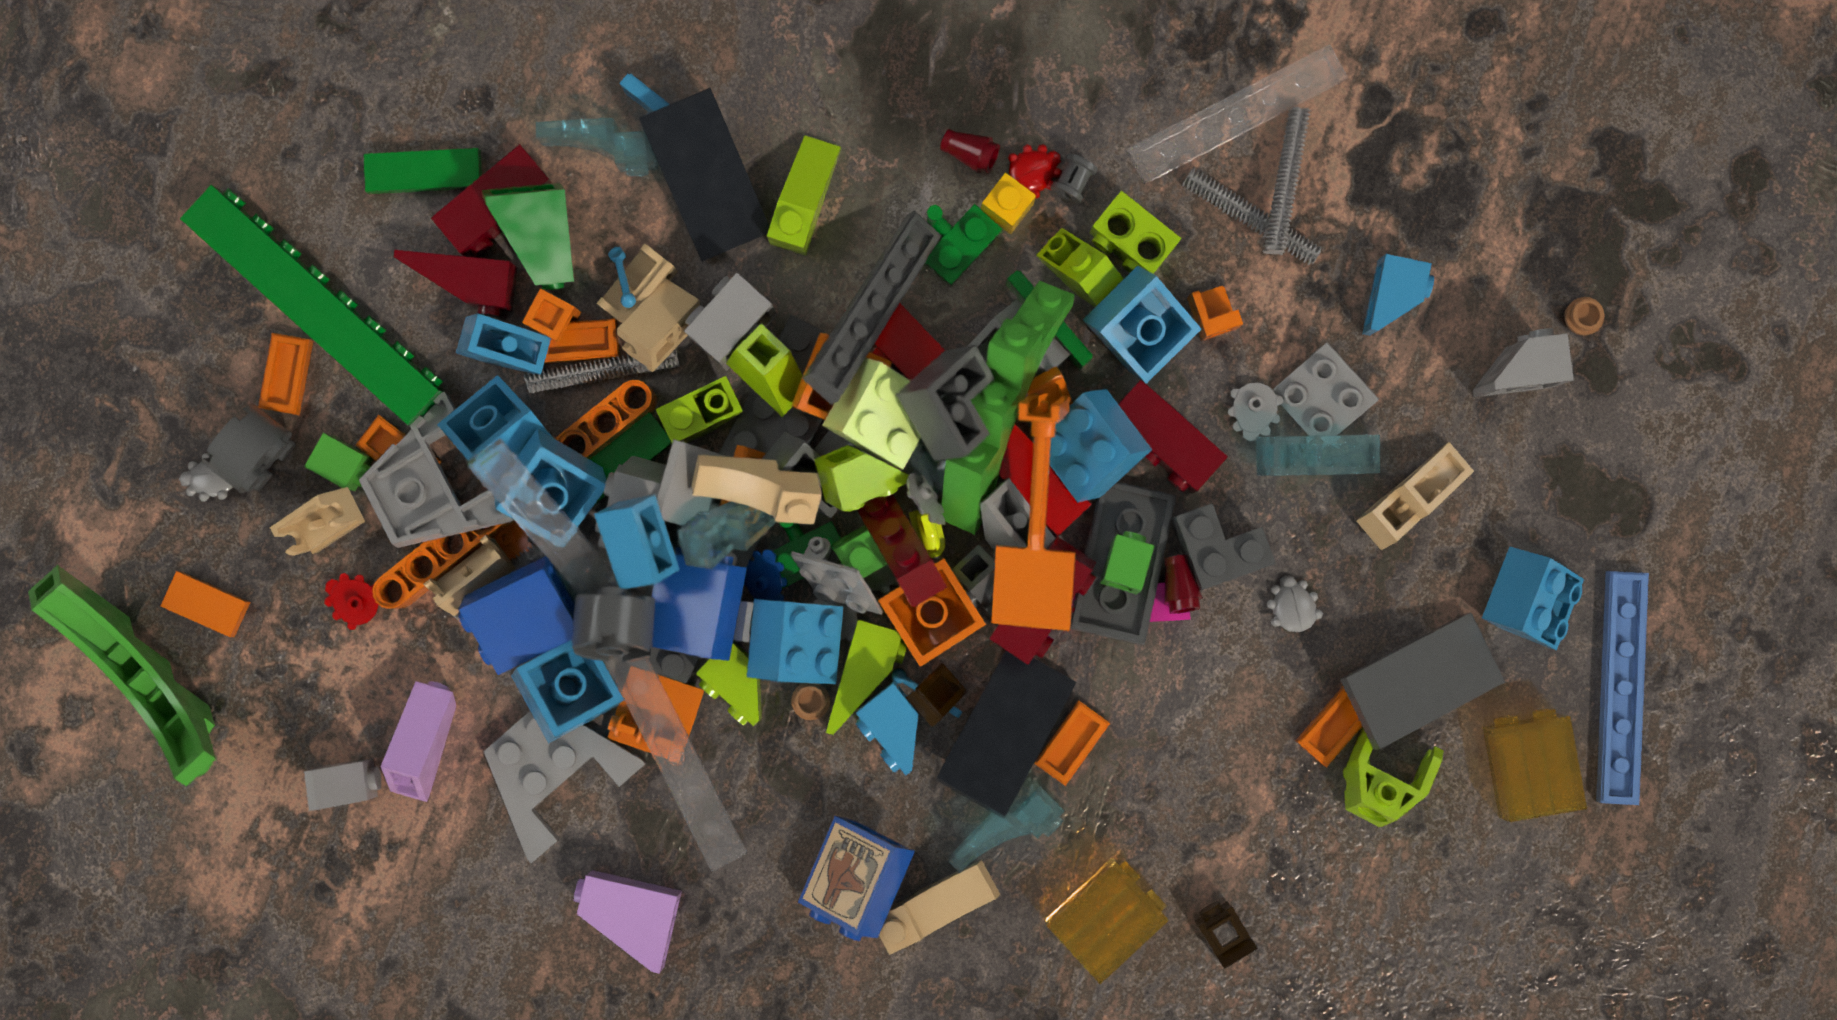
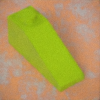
M804 135L767 233V238L771 245L807 255L841 150L840 146Z
M863 620L857 621L826 733L834 735L893 670L894 663H903L907 646L901 640L902 638L897 630Z

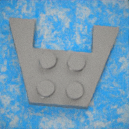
M442 392L433 401L435 405L423 417L420 415L410 425L411 430L397 445L392 444L359 479L391 544L397 548L508 523L514 520L496 510L492 488L463 505L460 504L430 447L431 443L446 435L437 424L456 409L451 398L445 392Z
M531 711L483 751L523 851L530 863H533L560 839L537 813L535 807L592 757L619 787L647 764L644 758L633 754L620 746L619 743L607 739V737L588 727L587 724L548 744Z

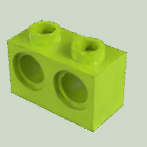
M1123 191L1119 192L1089 232L1094 237L1092 240L1093 244L1107 255L1113 252L1124 261L1122 263L1123 268L1129 273L1137 266H1140L1154 274L1182 239ZM1114 218L1123 220L1127 225V233L1124 235H1114L1108 229V221ZM1143 242L1153 244L1157 249V257L1151 260L1144 259L1138 252V245Z

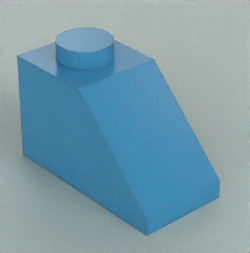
M1385 254L1377 260L1362 334L1368 336L1374 334L1422 303L1425 298L1430 297L1434 285V276L1430 275L1432 263Z
M474 314L465 318L456 354L491 365L540 375L551 338L494 318Z

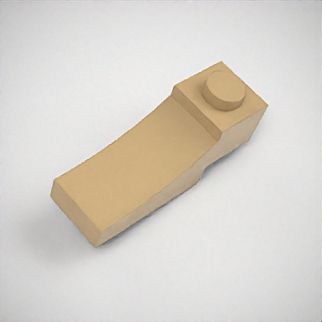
M1448 442L1389 493L1380 498L1356 521L1378 548L1383 550L1399 541L1420 519L1428 516L1474 470L1452 444Z
M698 455L691 484L693 496L711 497L747 505L774 516L775 522L814 524L822 496L818 473L779 471L777 460Z
M980 860L918 890L914 895L892 905L879 934L889 955L922 940L925 936L946 924L995 900L1000 893L983 861Z

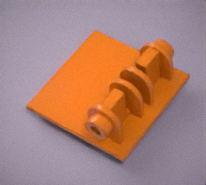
M631 665L622 692L624 700L618 705L615 715H612L608 725V730L610 731L607 739L681 763L704 690Z

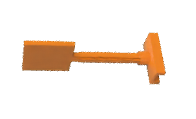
M1031 393L1019 403L1018 415L1019 420L1032 421L1031 435L1034 436L1028 546H996L991 623L1070 631L1076 552L1048 550L1044 546L1051 437H1055L1056 423H1059L1069 413L1070 396L1060 397L1052 407H1049L1050 401H1041L1040 406H1038L1039 394Z

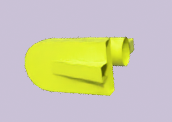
M918 510L908 512L911 525L931 558L940 556L946 546L942 525L931 523L928 520V515L921 514Z

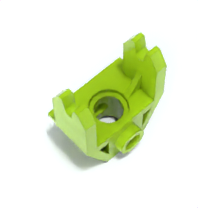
M1362 728L1347 762V767L1343 770V777L1346 780V789L1344 791L1345 810L1378 827H1383L1397 821L1429 794L1441 765L1444 750L1436 746L1432 750L1428 749L1420 762L1413 782L1408 785L1370 765L1369 757L1373 747Z

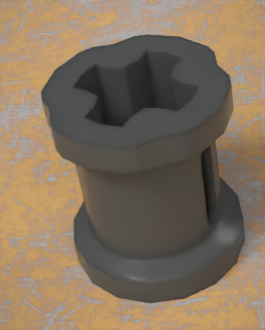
M1068 153L1065 159L1067 165L1058 182H1053L1050 189L1060 197L1080 204L1083 199L1081 193L1090 176L1095 175L1098 168L1089 160L1079 155Z

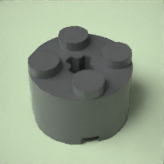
M252 403L243 408L248 415L241 421L234 416L211 442L207 452L212 455V458H203L202 460L204 466L240 493L250 492L252 489L257 492L260 491L272 477V473L268 470L277 458L280 461H284L296 447V443L291 440L292 433Z
M618 587L601 588L600 595H576L572 632L573 652L578 656L598 661H609V656H622V662L641 661L649 658L653 645L655 599L649 596H625V590Z

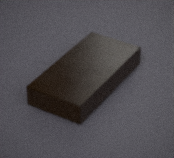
M941 663L906 699L928 724L933 727L956 705L967 691L949 669Z

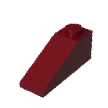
M394 250L393 257L474 309H477V314L487 317H500L501 311L513 312L517 267L512 262Z

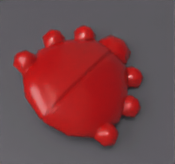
M1026 144L1023 147V152L1018 155L1011 153L1008 156L1010 161L1009 175L1036 195L1035 199L1040 197V191H1043L1045 188L1051 190L1053 177L1059 178L1062 174V170L1057 167L1061 163L1060 154L1056 151L1047 153V146L1044 144L1039 145L1037 150H1033L1031 145Z
M342 573L339 576V581L331 579L326 582L325 591L330 596L325 598L324 604L327 607H334L335 611L332 613V618L336 621L342 619L348 622L347 628L349 630H355L358 625L368 623L376 615L379 606L373 597L372 589L374 584L369 586L368 583H365L364 577L361 574L356 575L354 580H349V575Z

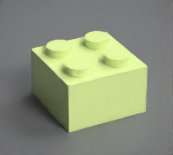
M868 358L864 359L839 401L834 403L822 425L882 462L904 469L921 438L896 395L910 380L882 362Z

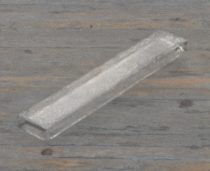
M1329 44L1128 148L1126 152L1145 185L1344 82L1348 77Z
M501 438L468 461V467L579 594L600 595L601 588L603 587L619 588L610 565ZM629 588L624 589L625 596L635 597Z
M614 656L609 661H605L711 872L748 854L650 659L622 662V656Z

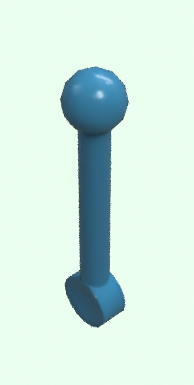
M614 247L609 251L608 256L616 265L623 293L621 304L626 308H632L636 303V298L630 293L623 265L625 253L621 247Z
M897 668L891 674L892 680L897 684L904 683L913 690L919 685L907 677L903 669ZM954 706L949 713L959 718L962 711Z

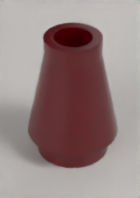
M948 129L942 138L940 150L950 154L976 173L981 171L990 173L996 163L1000 145L993 142L992 137L956 132Z
M1187 555L1165 558L1164 605L1169 606L1170 614L1187 613L1200 609L1199 600L1203 597L1190 568Z

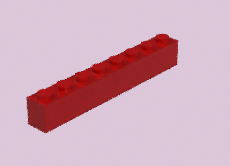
M899 303L874 343L875 349L871 353L891 361V365L898 373L911 381L945 350ZM1015 424L1003 457L998 478L1002 482L1009 478L1030 505L1034 443ZM1049 466L1046 527L1056 538L1092 504L1088 500L1077 503L1053 468Z

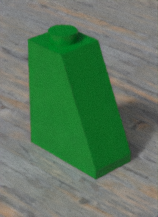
M560 183L482 190L484 202L535 286L541 285L542 289L554 290L565 287L564 282H574L566 197L563 186Z

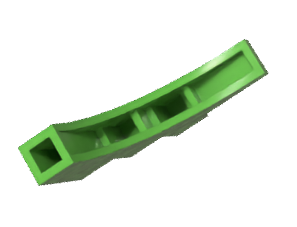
M1039 280L1013 319L1006 318L990 340L987 366L995 379L971 400L990 434L966 457L946 459L942 507L944 509L942 515L945 518V522L974 535L983 523L980 503L996 487L1003 457L1019 414V403L1025 399L1049 345L1072 308L1075 294Z
M59 565L54 567L28 591L31 610L77 646L124 694L158 741L168 760L174 779L187 786L196 777L204 775L216 760L209 737L212 728L215 726L210 706L177 683L174 679L170 662L134 636L130 617Z

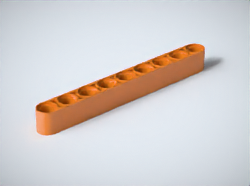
M629 380L554 439L568 446L572 439L582 437L586 447L581 455L590 460L647 413H652L657 404L656 394L644 382ZM636 389L644 390L646 393L645 404L638 409L630 408L628 398L631 392ZM606 413H613L616 418L613 430L608 433L600 432L598 428L600 417ZM515 520L491 526L486 530L477 529L460 533L464 544L462 549L456 554H453L448 547V540L451 536L423 542L377 579L372 589L376 603L387 609L408 607L430 590L424 586L427 580L431 578L434 581H438L483 545L480 542L481 538L485 535L495 538ZM424 557H428L433 563L432 573L426 578H423L418 572V564ZM394 581H397L402 587V595L396 602H393L388 596V587Z

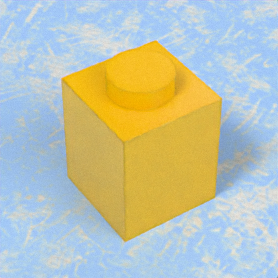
M1005 172L982 202L981 210L1001 228L1012 234L1034 205L1036 195Z

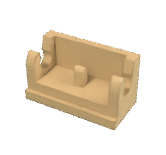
M644 244L625 269L630 293L636 298L635 305L632 308H626L621 304L623 293L619 278L596 304L622 324L665 279L671 281L678 271L669 261Z
M665 279L617 328V335L626 341L622 346L623 350L653 372L688 336L684 332L689 326L686 320L700 306V300L673 282Z
M345 487L316 495L275 523L270 529L274 537H284L289 534L295 538L296 545L291 546L285 551L286 554L295 556L309 551L312 554L320 552L364 523L365 520L349 488Z
M488 535L480 539L483 545L438 581L430 578L424 583V586L436 595L432 599L437 606L453 616L458 614V609L464 595L508 575L516 569L497 541Z

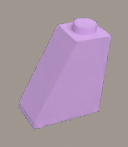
M415 681L381 764V769L390 792L425 802L428 801L456 709L454 694L447 686L434 681H430L428 684Z
M594 870L585 876V880L579 879L574 894V902L579 903L577 915L651 972L660 974L665 967L682 891Z

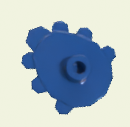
M764 550L763 553L753 551L754 561L749 560L746 567L747 572L744 585L747 586L750 594L755 599L784 601L781 591L782 587L787 585V580L781 577L780 574L784 570L783 563L776 562V554L773 550Z

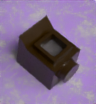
M1219 901L1209 904L1199 912L1201 917L1194 921L1224 969L1258 949L1234 908L1227 901L1223 904Z

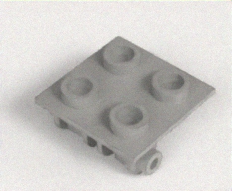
M1328 342L1319 347L1305 362L1272 389L1276 395L1282 396L1284 399L1281 406L1320 449L1379 400L1375 393Z
M812 538L804 554L792 551L791 556L800 568V574L807 579L814 590L813 594L819 600L828 604H833L834 601L839 602L859 613L870 611L882 615L883 610L858 569L842 565L826 538Z

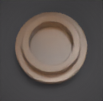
M1580 297L1573 300L1567 306L1564 315L1567 327L1573 333L1581 336L1590 335L1598 331L1603 325L1605 317L1601 304L1590 297Z
M802 683L793 692L791 699L792 708L802 719H819L829 709V693L819 683Z

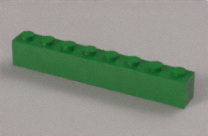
M210 185L182 215L180 220L402 421L410 426L419 415L423 417L435 405L433 402L435 398L442 392H445L439 387L443 380L427 366L422 370L419 369L411 361L415 355L399 341H396L394 344L388 341L383 336L387 330L372 316L368 315L364 319L354 309L358 306V303L347 293L340 289L336 294L326 285L330 278L314 264L309 268L298 259L302 253L285 238L281 242L270 234L274 228L257 213L251 217L243 210L242 207L246 202L234 191L227 188L223 192Z

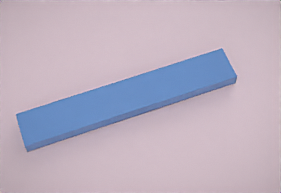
M1606 571L1596 791V802L1639 805L1649 573Z

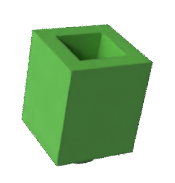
M323 433L304 467L341 488L348 487L350 491H356L358 486L362 487L359 479L371 468L370 465L373 458L343 440Z
M866 525L832 543V547L842 565L858 569L863 578L887 565Z
M1124 531L1123 536L1116 534L1111 541L1099 584L1137 595L1143 589L1155 545L1145 543L1146 537L1134 532Z

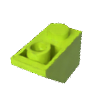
M1063 228L1050 238L1047 244L1036 254L1038 259L1074 293L1094 307L1124 279L1105 254Z
M761 323L734 350L726 364L783 417L792 408L791 404L802 379V374L791 351Z
M724 376L657 408L656 411L673 444V440L689 443L702 437L742 413L743 409L727 376Z
M850 445L814 459L825 502L847 512L862 508L865 504L864 502L875 497H885L896 493L898 487L907 484L909 476Z
M733 640L729 661L709 659L696 673L702 679L699 686L712 698L716 699L720 695L731 706L727 711L740 724L744 726L749 722L755 726L762 719L760 679L747 677L749 654Z

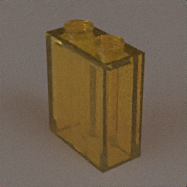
M1555 708L1533 711V718L1518 720L1517 715L1494 718L1495 725L1483 726L1500 819L1515 822L1587 809L1571 717L1556 714Z
M1113 857L1045 919L1047 927L1099 984L1103 983L1169 921L1162 912L1167 907L1162 899L1152 889L1145 893L1136 883L1141 878L1126 860L1119 865Z

